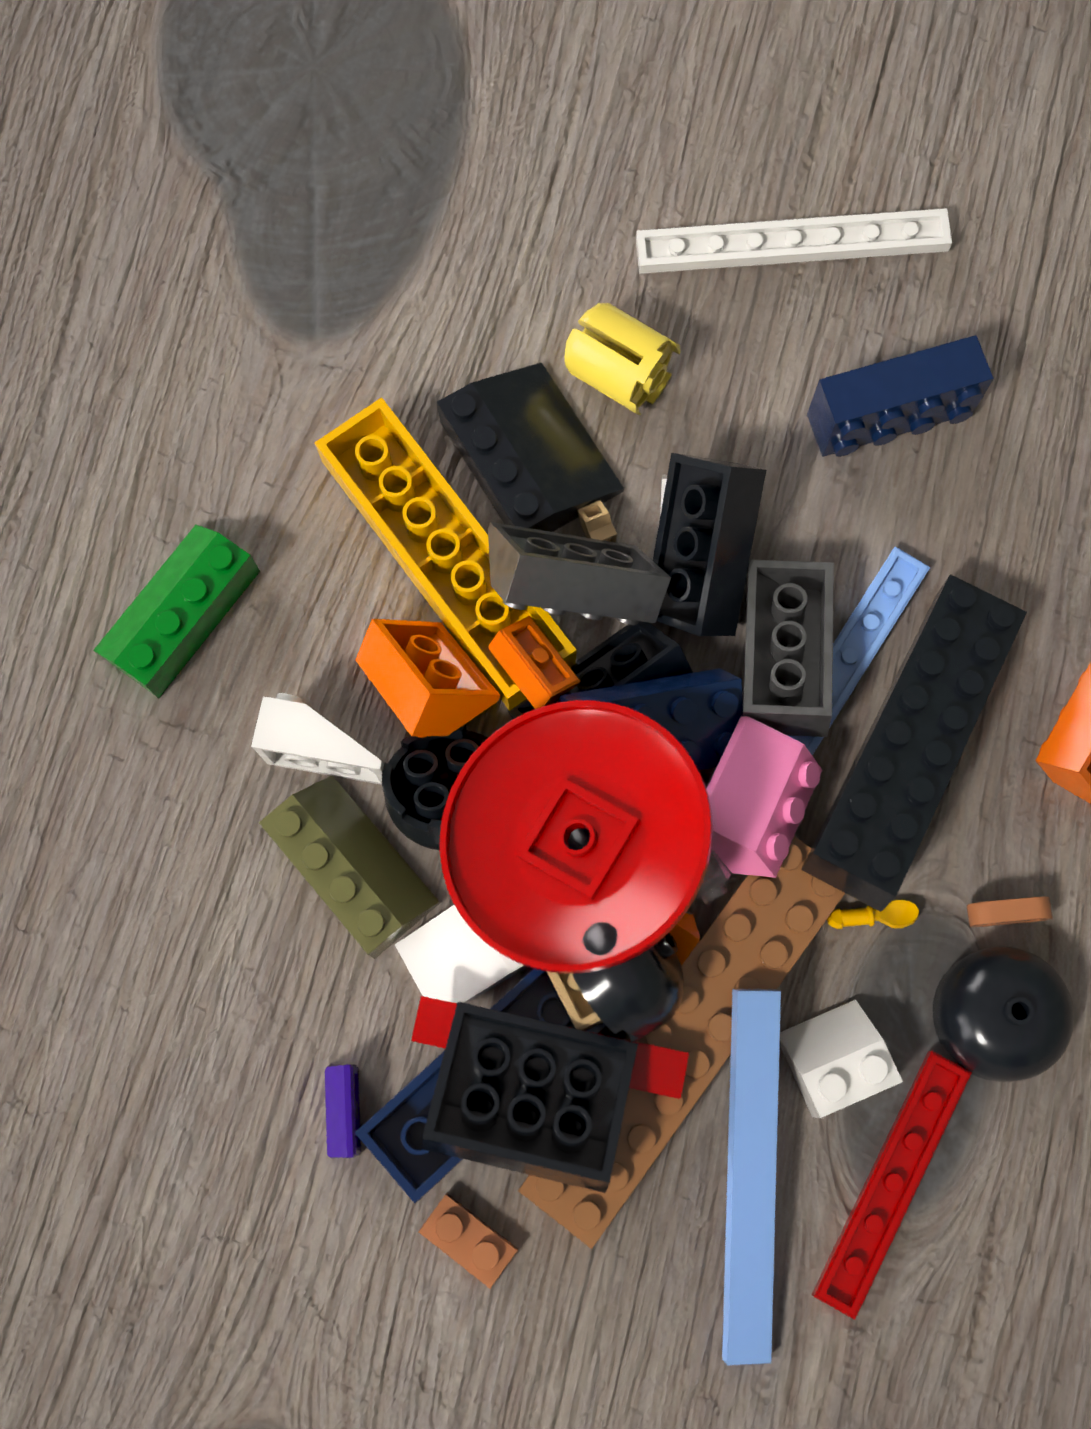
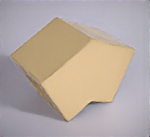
M601 500L577 510L587 538L616 542L617 532L612 524L610 514Z

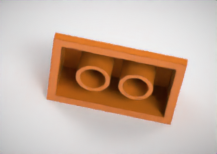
M389 619L371 620L355 660L411 736L420 738L448 736L498 702L500 698L499 692L441 622Z
M1091 662L1086 671L1080 676L1075 691L1067 705L1061 710L1057 723L1048 739L1042 744L1039 755L1035 760L1052 782L1090 804Z

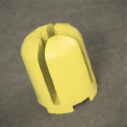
M598 303L587 310L578 320V323L585 327L583 332L572 329L566 341L565 365L573 376L632 412L641 415L638 408L645 401L654 404L671 378L672 374L667 372V366L673 351L680 355V345L610 303Z

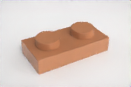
M448 1193L444 1195L418 1231L490 1289L518 1250L517 1247Z

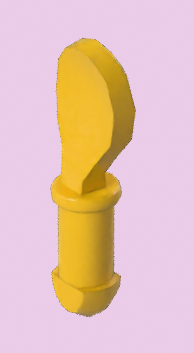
M894 900L882 912L873 909L869 905L865 908L845 910L838 908L834 909L829 915L827 923L835 929L860 925L872 927L875 921H879L891 928H905L913 925L918 919L919 909L916 904L907 900Z

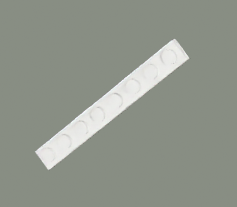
M947 208L636 231L639 274L948 252L952 245Z

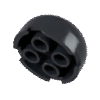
M464 724L448 736L420 738L409 735L401 741V748L392 756L389 763L384 764L382 787L388 813L395 826L408 839L420 846L440 851L442 816L451 788L470 756L488 737L467 730Z
M595 923L587 929L582 942L585 948L592 954L605 955L616 946L618 938L617 929L609 923ZM670 932L655 945L624 963L602 970L572 974L586 1001L601 1021L614 1034L621 1030L627 1032L631 1042H636L665 1025L678 1010L683 997V971L676 953L678 952V947Z
M990 947L966 955L942 976L933 999V1022L940 1043L944 1044L946 1050L963 1068L971 1071V1074L986 1080L1013 1082L1038 1076L1051 1068L1061 1058L1072 1037L1074 1009L1070 993L1064 981L1043 959L1018 948ZM1011 1009L1016 1012H1024L1023 1018L1021 1020L1014 1018Z

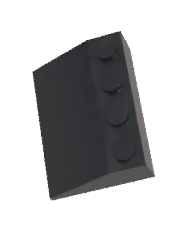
M542 362L471 382L436 402L440 423L499 517L506 525L554 532L578 518L577 510L599 500L604 503L624 492V487Z
M457 1002L422 1137L424 1150L606 1193L611 1180L638 1043Z

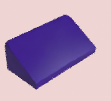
M352 1064L329 1066L325 1068L327 1154L330 1158L356 1157L361 1153V1140L355 1134L360 1128L359 1070L356 1065Z

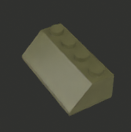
M333 775L292 794L258 822L364 951L374 959L440 904L438 899Z

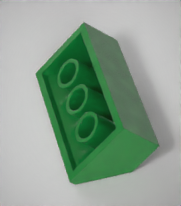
M195 525L93 651L157 698H160L259 574L260 570L249 553L222 534Z

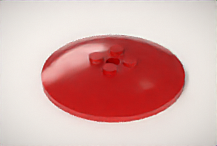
M595 700L566 701L542 706L526 712L496 730L470 756L457 776L446 801L440 830V859L446 887L459 914L471 930L497 952L519 964L548 972L571 974L602 970L624 963L659 942L681 920L693 903L703 883L712 850L713 822L709 796L704 781L685 748L670 732L646 715L628 707ZM578 828L588 829L590 832L588 844L580 850L570 849L568 846L570 834ZM599 922L611 924L617 929L618 933L615 947L605 955L592 954L585 948L582 942L587 929Z

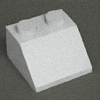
M856 1000L780 1032V1046L810 1114L814 1118L825 1117L903 1082L883 1038Z

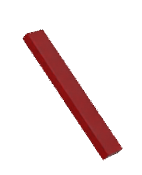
M421 996L411 1041L446 1049L457 1003ZM633 1042L638 1043L629 1088L681 1099L689 1053Z
M928 1051L811 1294L812 1296L850 1318L856 1319L971 1076V1071L934 1051Z

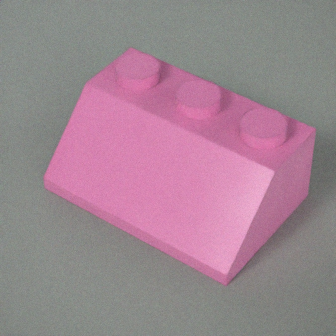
M749 716L740 717L706 789L712 811V850L731 873L776 878L783 860L788 855L789 846L799 823L804 818L805 809L812 793L820 781L822 769L803 743Z

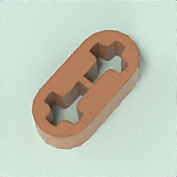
M1048 896L986 901L966 905L970 927L1032 923L1053 919L1050 898Z

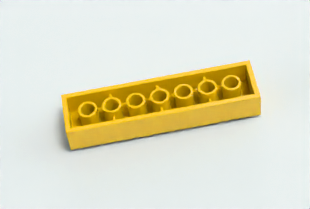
M382 397L314 442L322 463L462 649L499 692L500 699L509 711L527 698L489 650V644L499 630L530 616L568 666L572 667L576 664V648L547 611L533 606H528L526 610H518L503 603V599L493 589L490 582L488 534Z

